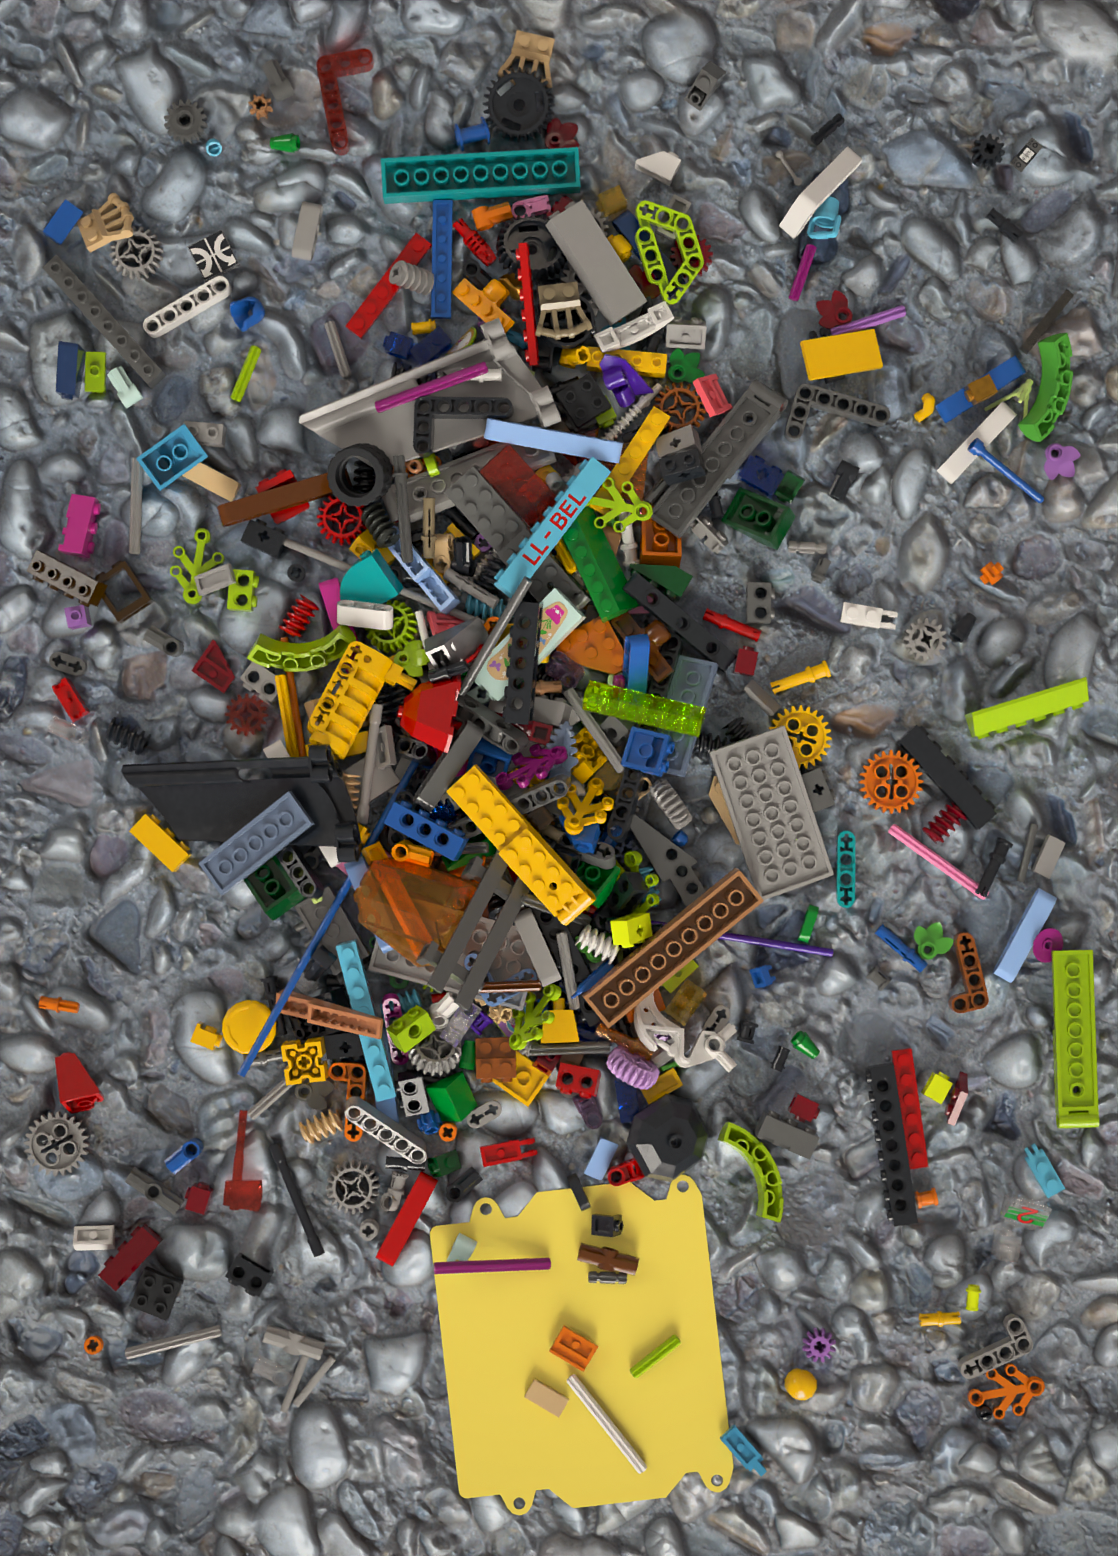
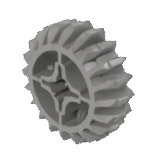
M132 226V237L113 241L116 245L110 246V249L114 251L110 253V257L114 259L111 263L113 266H117L116 271H122L123 277L129 274V278L133 280L136 275L137 279L141 280L143 274L146 278H149L148 272L150 271L152 274H155L154 267L160 268V264L157 261H163V257L160 254L164 251L162 248H159L162 243L156 241L158 237L156 234L151 235V230L144 231V228L140 227L137 231L136 227ZM136 239L145 240V241H147L149 244H147V245H145V244L138 245V244L135 243L134 240H136ZM128 243L129 248L126 252L123 253L124 255H122V251ZM134 247L139 251V259L134 255ZM152 251L150 259L145 264V257ZM137 262L139 267H129L124 263Z
M662 778L653 783L650 787V793L671 824L676 829L687 826L692 821V816L669 782Z
M446 1028L433 1031L408 1051V1057L411 1059L412 1066L417 1065V1071L423 1069L424 1075L427 1072H431L432 1076L435 1073L441 1076L443 1071L448 1074L450 1069H454L460 1061L462 1050L457 1035H452V1030L446 1031Z
M354 1159L350 1161V1166H348L347 1161H343L344 1168L339 1164L336 1165L338 1172L332 1170L330 1174L334 1178L328 1177L327 1179L332 1185H327L326 1189L333 1191L327 1196L328 1198L334 1196L335 1199L332 1200L331 1204L340 1203L337 1209L340 1210L344 1206V1213H347L349 1208H352V1214L356 1213V1208L362 1213L364 1211L363 1205L369 1209L371 1205L368 1201L375 1203L376 1199L373 1196L379 1195V1192L374 1190L380 1188L379 1183H374L379 1179V1176L372 1177L371 1175L374 1174L375 1169L368 1172L367 1169L370 1165L367 1163L364 1168L361 1167V1160H359L357 1166H355ZM349 1171L359 1172L355 1178L342 1176V1174ZM364 1176L369 1183V1193L361 1186V1180ZM357 1179H359L356 1186L358 1190L354 1189L350 1192V1194H348L350 1190V1186H348V1184L352 1185L356 1182ZM338 1181L345 1187L343 1197L338 1192ZM352 1195L365 1198L359 1202L347 1201Z

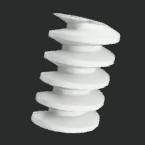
M591 925L583 928L575 943L576 945L581 942V950L588 946L587 953L595 950L594 957L601 953L602 961L608 957L609 965H611L619 951V945H613L611 936L605 939V933L601 932L598 935V929L595 928L591 931Z

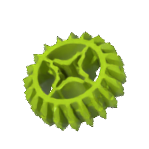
M388 600L386 605L393 607V613L403 614L401 617L393 618V632L390 629L379 630L365 628V631L369 633L367 638L371 640V644L376 646L379 651L383 650L385 653H389L391 650L393 653H396L397 648L403 651V645H408L410 639L415 640L412 634L418 633V630L414 628L418 624L415 620V613H412V608L407 607L404 602L400 604L398 600H395L393 603ZM389 635L393 637L392 640H383L380 638L382 636L386 637Z

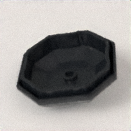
M665 1094L633 1116L626 1143L645 1177L671 1182L703 1160L710 1133L691 1099ZM675 1137V1142L671 1144L672 1139Z

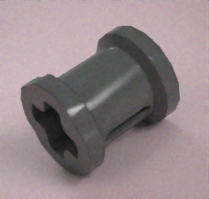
M876 965L869 971L866 978L871 979L878 986V990L881 991L890 983L892 978L890 976L887 977L879 969L880 966Z

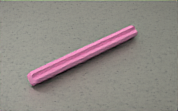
M896 824L889 828L888 832L980 899L984 900L986 898L980 896L981 893H975L979 885L976 881Z

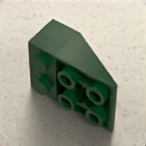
M630 564L628 569L631 572L630 576L634 572L639 574L657 590L663 591L664 595L671 601H675V599L680 600L693 578L692 575L677 566Z

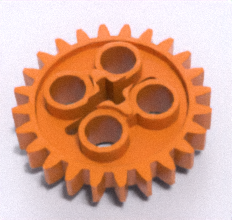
M889 750L888 755L881 751V757L874 754V761L867 759L869 766H862L866 772L859 773L860 776L864 777V780L858 781L859 784H864V787L859 791L866 792L862 798H869L870 800L867 805L874 803V810L881 807V813H885L886 809H888L889 813L893 814L895 808L898 813H901V807L908 810L907 803L914 805L913 798H920L916 792L923 791L921 787H918V784L924 782L918 779L923 773L916 772L919 765L913 766L912 763L915 759L913 758L908 761V754L900 757V751H897L895 755H893L892 750ZM890 764L892 765L891 778L895 780V784H892V800L889 799L890 784L886 783V780L890 779ZM879 766L883 767L886 771L883 778L878 777L876 774V769ZM899 766L905 769V775L902 778L896 774V769ZM879 786L884 787L886 790V794L882 798L876 793ZM899 786L904 787L906 791L903 797H899L896 794V789Z

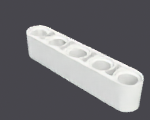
M223 276L213 278L147 317L143 322L144 330L152 338L164 335L227 298L232 289L230 283ZM219 284H226V288L223 291L217 290ZM202 294H209V298L206 301L200 300ZM191 303L192 308L189 311H184V305ZM174 313L175 318L172 321H167V315ZM151 324H158V328L155 331H149Z
M1002 401L937 472L952 484L978 457L967 450L970 443L974 439L979 438L984 442V446L987 447L1017 414Z

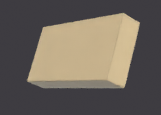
M537 1379L533 1380L524 1396L558 1418L569 1401V1398Z

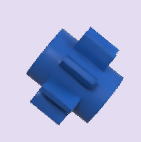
M434 1110L420 1114V1119H416L420 1132L424 1131L427 1135L438 1132V1126L442 1125L439 1113H434Z

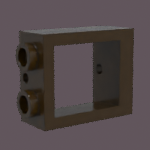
M126 561L114 563L110 571L107 573L101 572L95 577L98 581L105 583L125 570L141 593L142 597L119 612L106 592L104 593L102 599L116 620L121 624L154 603Z

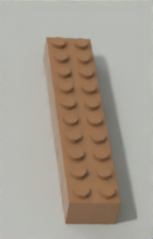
M734 868L654 933L652 937L648 938L615 965L593 987L581 995L609 1029L764 900L739 869Z

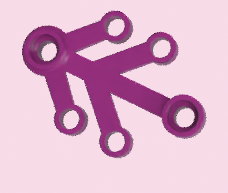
M539 744L532 745L529 748L533 757L544 756L541 759L524 757L520 752L514 754L511 758L514 765L526 766L509 774L506 772L499 773L496 776L497 786L500 790H507L513 785V779L517 778L516 782L519 787L525 788L530 784L534 775L540 780L546 778L554 764L558 765L566 761L568 757L566 748L555 746L552 749H542Z

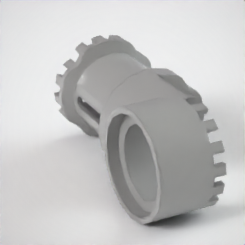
M392 1171L390 1187L387 1188V1192L380 1199V1206L384 1211L398 1210L401 1196L405 1192L404 1185L408 1174L402 1172L399 1174V1171ZM391 1197V1199H392V1204H391V1206L389 1207V1206H388V1205H389V1203H388L389 1200H388V1199Z

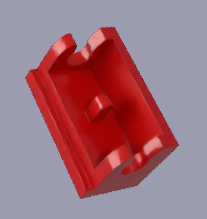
M65 677L61 680V683L52 686V690L73 723L90 713L69 678Z

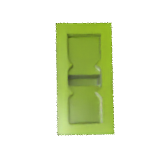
M233 569L236 583L229 585L227 609L231 611L253 612L258 602V597L255 596V588L259 586V576H256V572L252 570ZM243 576L249 577V583L246 586L240 585V579ZM241 596H247V603L240 606L238 599Z

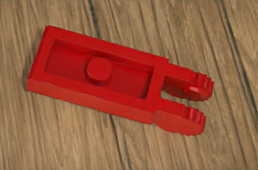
M535 1138L516 1139L480 1146L483 1167L522 1160L525 1157L537 1155V1150L531 1149L521 1153L520 1148L521 1145L533 1144Z

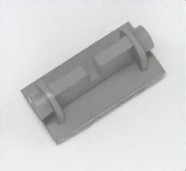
M701 515L696 518L690 527L700 539L707 535L709 538L704 542L705 545L712 552L718 554L723 549L721 545L725 547L729 544L726 540L727 537L723 532L717 531L712 526L713 522L708 517Z

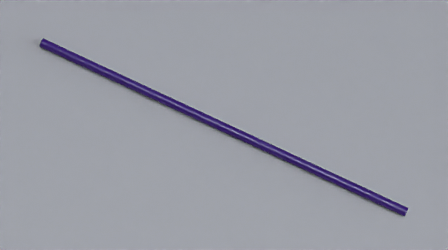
M598 911L594 912L591 919L598 914ZM651 920V925L662 923L664 926L667 924L666 922ZM726 932L718 938L829 957L833 956V949L742 934Z

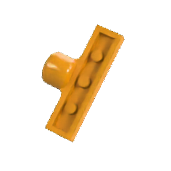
M464 278L452 291L462 303L485 323L499 318L505 333L515 323L500 309V305L509 297L510 292L497 279H492L480 291Z

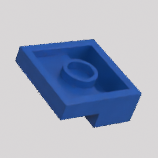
M632 726L621 765L662 777L663 772L666 773L669 768L668 755L674 751L675 743L672 742L673 738L670 735Z

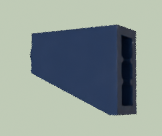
M59 341L55 392L62 399L73 400V398H79L86 351L79 344Z

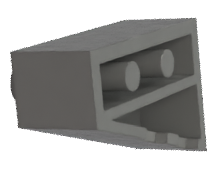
M769 1110L768 1113L763 1111L754 1130L756 1137L768 1140L776 1146H781L810 1160L819 1140V1136L816 1135L817 1131L807 1126L805 1129L797 1126L798 1122L789 1118L786 1121L780 1119V1114Z

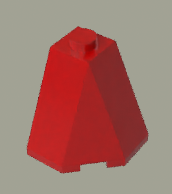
M66 1052L61 1054V1056L55 1057L60 1103L70 1114L91 1110L94 1108L96 1101L102 1102L104 1100L103 1093L75 1053Z

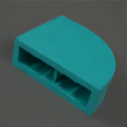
M377 548L371 552L366 550L359 556L360 559L344 575L340 586V600L383 604L394 598L404 588Z

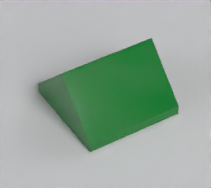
M463 1071L426 1086L433 1105L441 1117V1121L462 1122L478 1106Z

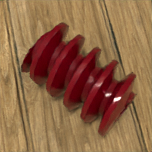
M950 802L952 806L948 804L944 806L946 811H939L941 817L936 815L933 817L935 823L929 821V828H922L923 832L936 844L937 841L945 842L942 837L943 835L950 837L949 829L954 832L956 831L953 824L961 826L959 818L967 819L964 813L952 802Z

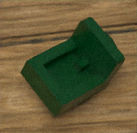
M788 469L774 494L777 495V499L781 502L791 504L805 479Z
M456 1149L427 1159L428 1169L433 1177H442L462 1168Z

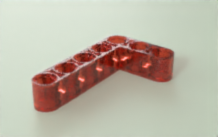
M366 48L324 55L316 62L330 141L337 155H345L350 150L338 78L369 72L373 69V55ZM364 57L370 59L367 63L360 62ZM343 61H349L350 65L347 67H342L341 63ZM326 64L331 66L327 71L321 69ZM329 83L335 85L331 90L325 89V86ZM331 103L338 104V106L335 109L329 108V105ZM334 122L342 123L339 128L332 127ZM338 141L345 142L343 147L335 146Z

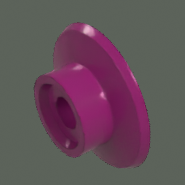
M1054 928L1042 930L1033 942L1034 956L1037 960L1044 963L1052 961L1051 951L1062 950L1063 937Z

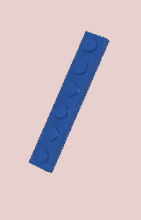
M433 200L432 273L434 275V285L431 294L432 319H451L453 200Z

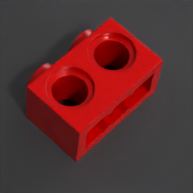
M560 1062L555 1086L557 1089H560V1093L571 1095L572 1092L579 1093L580 1097L591 1099V1096L597 1097L601 1072L596 1069ZM567 1075L573 1076V1081L570 1084H564L563 1082ZM586 1079L593 1080V1084L589 1088L583 1087V1082Z

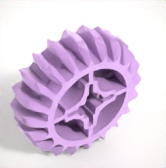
M626 1046L615 1047L609 1054L606 1062L608 1068L617 1078L635 1088L647 1090L652 1088L660 1073L658 1067L649 1058Z

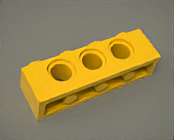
M588 346L591 358L590 361H587L586 371L603 372L599 363L605 354L626 359L640 376L665 378L667 354L620 349L602 353L600 347Z

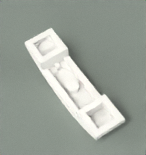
M663 301L647 309L648 313L615 329L611 326L595 334L594 338L602 353L621 349L636 343L672 321L674 316L667 303Z

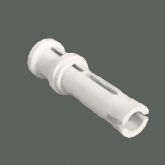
M624 511L619 515V521L624 520L631 513ZM620 523V530H622L623 525ZM630 524L624 532H621L622 543L620 549L623 551V566L640 563L636 553L638 545L634 541L633 527Z

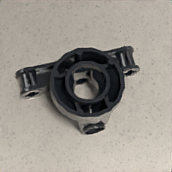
M541 278L539 286L559 284V278H556V280L548 279L547 282ZM580 294L581 308L591 322L593 329L585 330L570 339L569 337H561V340H555V338L543 335L537 336L540 365H532L533 372L535 370H544L552 373L553 346L562 349L576 348L585 343L587 339L594 338L596 322L594 320V312L589 302ZM538 297V309H537V315H536V330H537V326H538V322H539V318H540V314H541L540 304H539V297ZM571 310L572 322L577 321V325L581 324L582 321L576 310ZM565 311L557 312L558 321L566 319ZM546 313L543 327L554 330L551 313Z

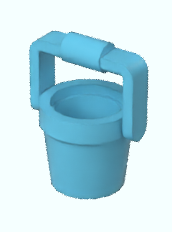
M829 196L817 208L814 215L810 218L807 234L810 238L828 239L838 235L841 223V216L838 215L839 200ZM815 225L822 228H833L832 231L813 232Z

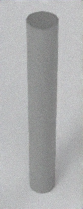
M301 1355L280 1411L284 1413L288 1412L308 1362V1356Z
M332 1355L326 1359L293 1401L295 1406L299 1407L336 1361Z

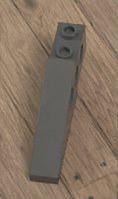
M628 811L622 814L623 817L628 814ZM634 814L630 829L661 881L664 883L670 879L686 907L708 890L706 885L702 886L699 879L702 877L698 870L691 868L697 861ZM673 848L676 850L677 856L674 860H669L666 857L668 849ZM681 865L687 869V874L684 877H679L676 873V869ZM689 883L697 885V891L694 894H689L686 890Z

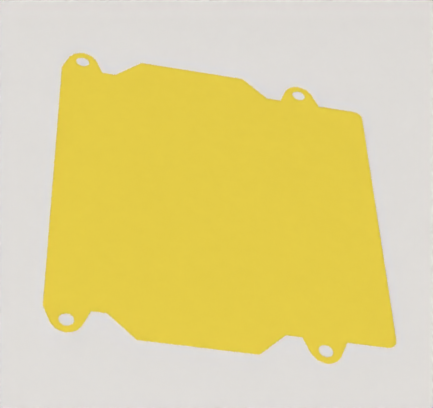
M680 1175L670 1184L667 1199L656 1201L631 1182L620 1186H613L611 1184L586 1186L583 1189L591 1207L584 1211H581L571 1188L537 1192L517 1217L509 1218L504 1217L498 1204L493 1199L484 1197L475 1203L470 1222L439 1225L431 1229L430 1240L433 1265L435 1262H447V1258L459 1233L477 1241V1245L468 1261L550 1258L551 1268L549 1270L434 1274L459 1494L463 1498L501 1495L507 1508L513 1514L523 1515L531 1508L536 1490L550 1489L572 1508L666 1498L682 1477L690 1472H698L705 1486L713 1492H721L727 1488L734 1467L732 1452L720 1439V1436L729 1429L704 1209L702 1195L690 1176ZM686 1181L689 1185L688 1190L680 1192L677 1189L678 1182ZM484 1203L490 1204L492 1208L491 1213L488 1215H484L480 1211V1207ZM592 1215H622L624 1226L621 1235L615 1237L591 1235ZM581 1243L600 1248L609 1247L618 1250L619 1253L638 1257L639 1262L636 1274H627L626 1284H618V1282L615 1284L589 1283L588 1273L590 1271H597V1273L611 1271L600 1269L597 1265L578 1261L577 1257ZM564 1325L598 1345L584 1372L549 1352ZM676 1335L680 1339L681 1344L641 1376L638 1378L632 1376L630 1368L671 1336ZM575 1374L645 1462L647 1469L639 1474L572 1390L567 1383V1379L571 1375ZM534 1379L569 1398L559 1418L524 1397ZM714 1475H720L723 1478V1483L720 1486L712 1484L711 1478ZM518 1497L525 1500V1506L522 1509L514 1507V1500Z

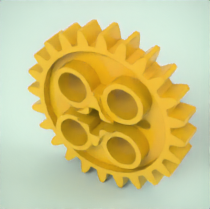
M802 705L799 706L798 711H796L794 706H791L790 713L785 708L783 710L784 716L778 713L777 717L779 720H772L775 727H768V729L771 730L784 725L786 731L791 734L797 735L801 732L802 737L815 740L816 744L801 740L798 743L797 738L788 736L792 742V749L799 769L801 764H803L805 769L808 768V763L815 766V759L819 762L822 761L820 754L827 755L824 748L831 747L826 743V741L832 740L831 737L826 736L827 733L831 732V729H825L828 722H821L824 716L817 717V710L810 713L809 706L805 711H803ZM789 720H795L798 723L796 730L788 728ZM808 726L816 728L817 733L815 736L807 734ZM806 744L811 748L809 755L801 753L802 745Z

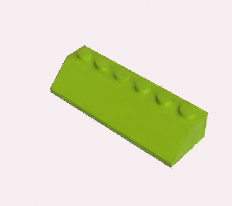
M1087 678L1077 679L966 714L965 718L971 737L977 736L979 740L989 737V732L996 730L997 734L1008 731V726L1015 724L1017 728L1027 725L1026 720L1034 718L1036 722L1046 719V714L1052 712L1056 716L1065 713L1064 709L1072 707V710L1084 707L1083 703L1089 701Z

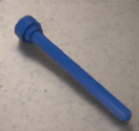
M979 438L974 439L970 443L967 450L971 454L983 457L1038 503L1044 501V497L989 453L985 449L984 442Z

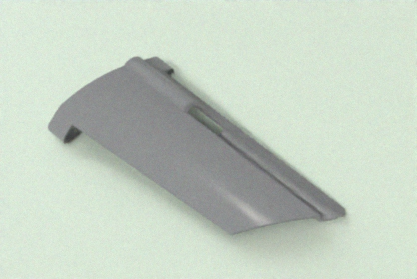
M499 318L480 325L485 340L299 416L300 424L341 449L358 443H369L370 445L377 446L385 452L390 459L391 465L394 466L393 456L404 455L405 462L420 457L413 448L414 405L416 400L381 413L376 411L375 402L419 386L416 382L418 378L435 371H442L448 375L461 370V368L485 362L488 369L502 368V382L484 381V383H479V381H464L427 396L508 398L514 407L512 417L504 421L524 423L539 418L542 427L546 428L562 420L548 385L541 387L507 339ZM427 403L422 404L420 411H427L430 405ZM442 404L439 410L446 412L449 409V404ZM506 404L499 408V411L502 413L509 410V406ZM461 405L459 411H468L469 405ZM481 405L479 411L487 412L489 405ZM434 419L433 453L484 436L487 419ZM421 424L419 430L426 431L429 424ZM420 444L419 451L427 450L428 444ZM355 456L359 460L373 467L371 463L365 458Z

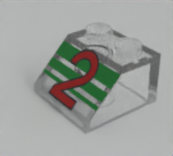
M1005 1192L999 1216L1004 1219L1005 1223L1016 1225V1222L1024 1224L1023 1227L1030 1230H1035L1036 1227L1042 1229L1052 1208L1044 1202Z

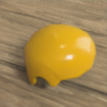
M795 1368L785 1378V1389L793 1398L807 1400L814 1395L817 1389V1380L808 1370Z

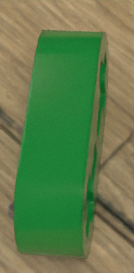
M811 904L808 905L798 940L808 943L819 907Z

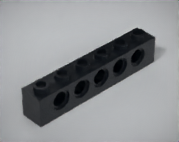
M520 602L512 616L514 617V624L510 627L512 646L508 648L510 666H507L506 677L509 679L508 686H505L504 697L507 698V701L502 711L505 723L533 724L543 604ZM525 617H528L530 620V625L527 628L522 626V620ZM523 637L528 640V645L524 649L520 646V640ZM521 657L526 660V666L523 669L518 666V660ZM520 677L524 680V686L521 689L516 685V681ZM516 698H520L523 702L520 709H517L514 705Z

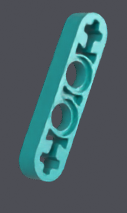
M842 831L838 834L836 846V901L843 908H849L855 902L856 839L850 831ZM845 834L851 838V842L847 843V848L852 847V852H840V847L845 848V843L841 842V838ZM843 854L851 856L850 864L843 865L840 858ZM845 873L851 876V882L848 885H843L840 881V877ZM840 887H851V891H847V897H851V901H847V905L840 901V898L844 897V890L840 891Z

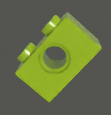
M416 1005L399 1019L395 1020L386 1030L394 1045L406 1053L435 1031L436 1028L428 1012Z

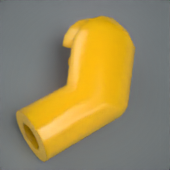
M930 393L922 396L923 408L914 414L917 422H921L934 411L936 400Z

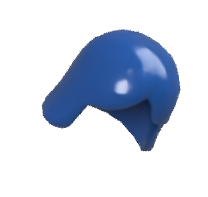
M245 297L230 303L231 316L242 332L258 324L265 316L263 304L255 297ZM250 309L253 313L251 316L248 314Z

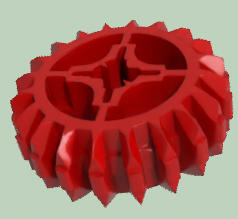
M329 495L328 498L331 502L327 503L323 500L322 503L326 506L325 509L322 507L318 508L323 515L318 514L317 519L323 521L318 522L317 526H324L320 532L321 534L328 532L325 536L327 540L333 536V544L339 539L340 545L343 546L346 539L348 545H351V538L356 540V535L363 533L361 529L367 530L364 522L361 520V515L364 512L362 510L367 505L361 507L354 506L359 512V517L348 513L346 503H342L337 497L333 499ZM341 504L340 510L337 513L329 515L333 507ZM345 513V516L347 518L349 517V519L344 520V523L342 525L341 520L338 519L342 518L343 514ZM328 521L339 524V534L329 528ZM358 523L353 531L345 534L350 524Z

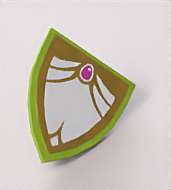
M471 327L451 347L445 356L472 345L476 338L477 330Z

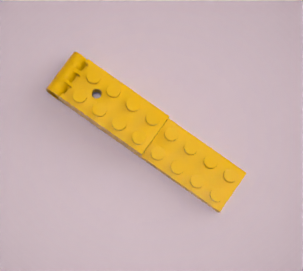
M477 764L446 791L500 851L498 854L563 925L567 926L596 900L593 892L586 887ZM552 882L556 883L557 887H554Z

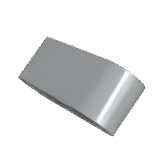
M302 202L292 248V257L313 260L323 214V205Z

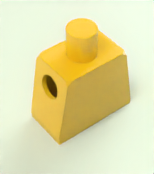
M565 998L553 1001V1010L548 1011L554 1013L555 1018L551 1024H543L541 1044L579 1042L574 1011L565 1010Z

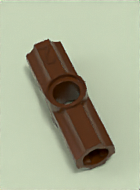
M581 1243L577 1257L578 1261L597 1265L600 1269L611 1272L616 1270L631 1275L636 1274L639 1262L638 1257L619 1253L616 1249L609 1247L600 1248Z

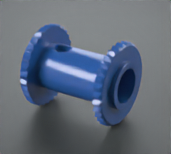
M484 117L480 118L481 124L459 129L458 124L454 125L455 139L460 151H464L465 144L484 139L487 145L490 144V131Z

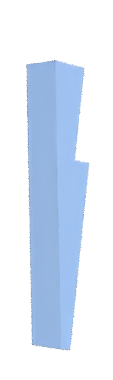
M394 525L392 528H396V529H397V533H396V534H399V535H400V533H399V528ZM400 538L394 545L388 547L440 612L447 615L461 602L413 544V562L411 563L402 562Z

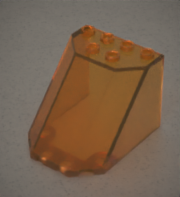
M393 857L371 861L369 869L365 872L359 887L356 888L353 895L355 902L358 904L359 914L357 915L359 923L415 966L424 967L432 966L429 963L422 966L416 962L424 945L434 941L439 944L437 950L441 953L444 952L479 884L432 867H425L408 861L401 862Z

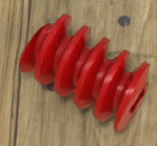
M301 594L300 596L303 599L295 600L299 606H291L294 613L287 612L290 620H282L286 626H278L294 638L295 636H303L299 630H307L304 623H311L308 616L315 617L312 609L319 611V607L314 602Z

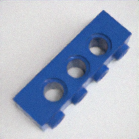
M405 800L393 803L384 824L452 861L459 860L469 838L464 836L465 833L457 828H454V830L448 828V824L440 819L433 820L429 817L430 814L421 809L419 811L413 809V805ZM409 814L414 818L412 825H409L406 821ZM426 824H429L431 827V832L428 835L424 832ZM443 833L448 835L449 840L447 844L441 841Z

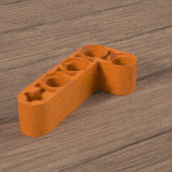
M352 1061L334 1062L329 1067L328 1074L333 1080L347 1081L346 1101L354 1096L351 1091L353 1087H359L362 1090V1095L359 1097L366 1101L368 1074L366 1065L362 1062ZM334 1066L342 1067L343 1074L341 1076L334 1074ZM354 1067L362 1068L363 1075L361 1077H356L353 1074ZM345 1116L344 1133L346 1139L352 1142L358 1141L362 1137L364 1130L356 1126V1131H359V1133L353 1136V1133L349 1132L353 1128V1123L349 1122Z

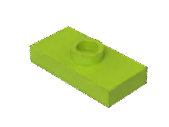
M86 352L85 392L106 393V352Z
M691 960L662 985L671 994L699 965L694 960Z

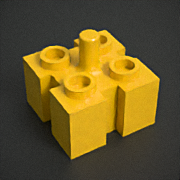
M586 727L573 737L576 739V743L571 745L578 749L577 753L572 755L578 759V764L571 769L574 770L571 774L582 785L608 760Z
M324 1037L309 1038L305 1044H301V1040L285 1041L281 1045L283 1062L288 1061V1065L284 1069L286 1085L302 1084L306 1078H309L310 1083L327 1080L329 1077L327 1060L322 1061V1057L326 1053Z

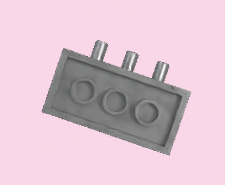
M331 886L324 889L321 902L314 904L311 898H308L294 906L302 919L301 922L294 925L295 930L300 932L307 928L312 936L310 940L304 942L306 949L337 896ZM342 904L318 944V948L324 945L337 957V960L330 966L334 975L342 971L336 950L337 944L357 939L361 958L363 959L371 954Z

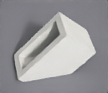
M662 151L637 159L635 169L670 186L680 167L681 159L673 152L667 153Z

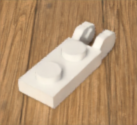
M843 602L840 622L877 629L895 630V624L881 622L882 616L895 618L898 616V613L883 610L882 608Z

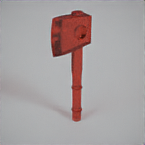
M240 1110L232 1180L225 1181L223 1205L229 1206L230 1210L244 1209L259 1212L263 1191L262 1180L242 1179L248 1110Z

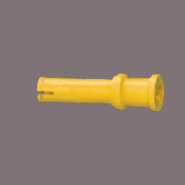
M823 660L819 665L807 666L805 671L770 682L771 688L780 686L772 689L773 693L776 694L808 681L815 683V680L827 676L829 678L831 674L826 661Z

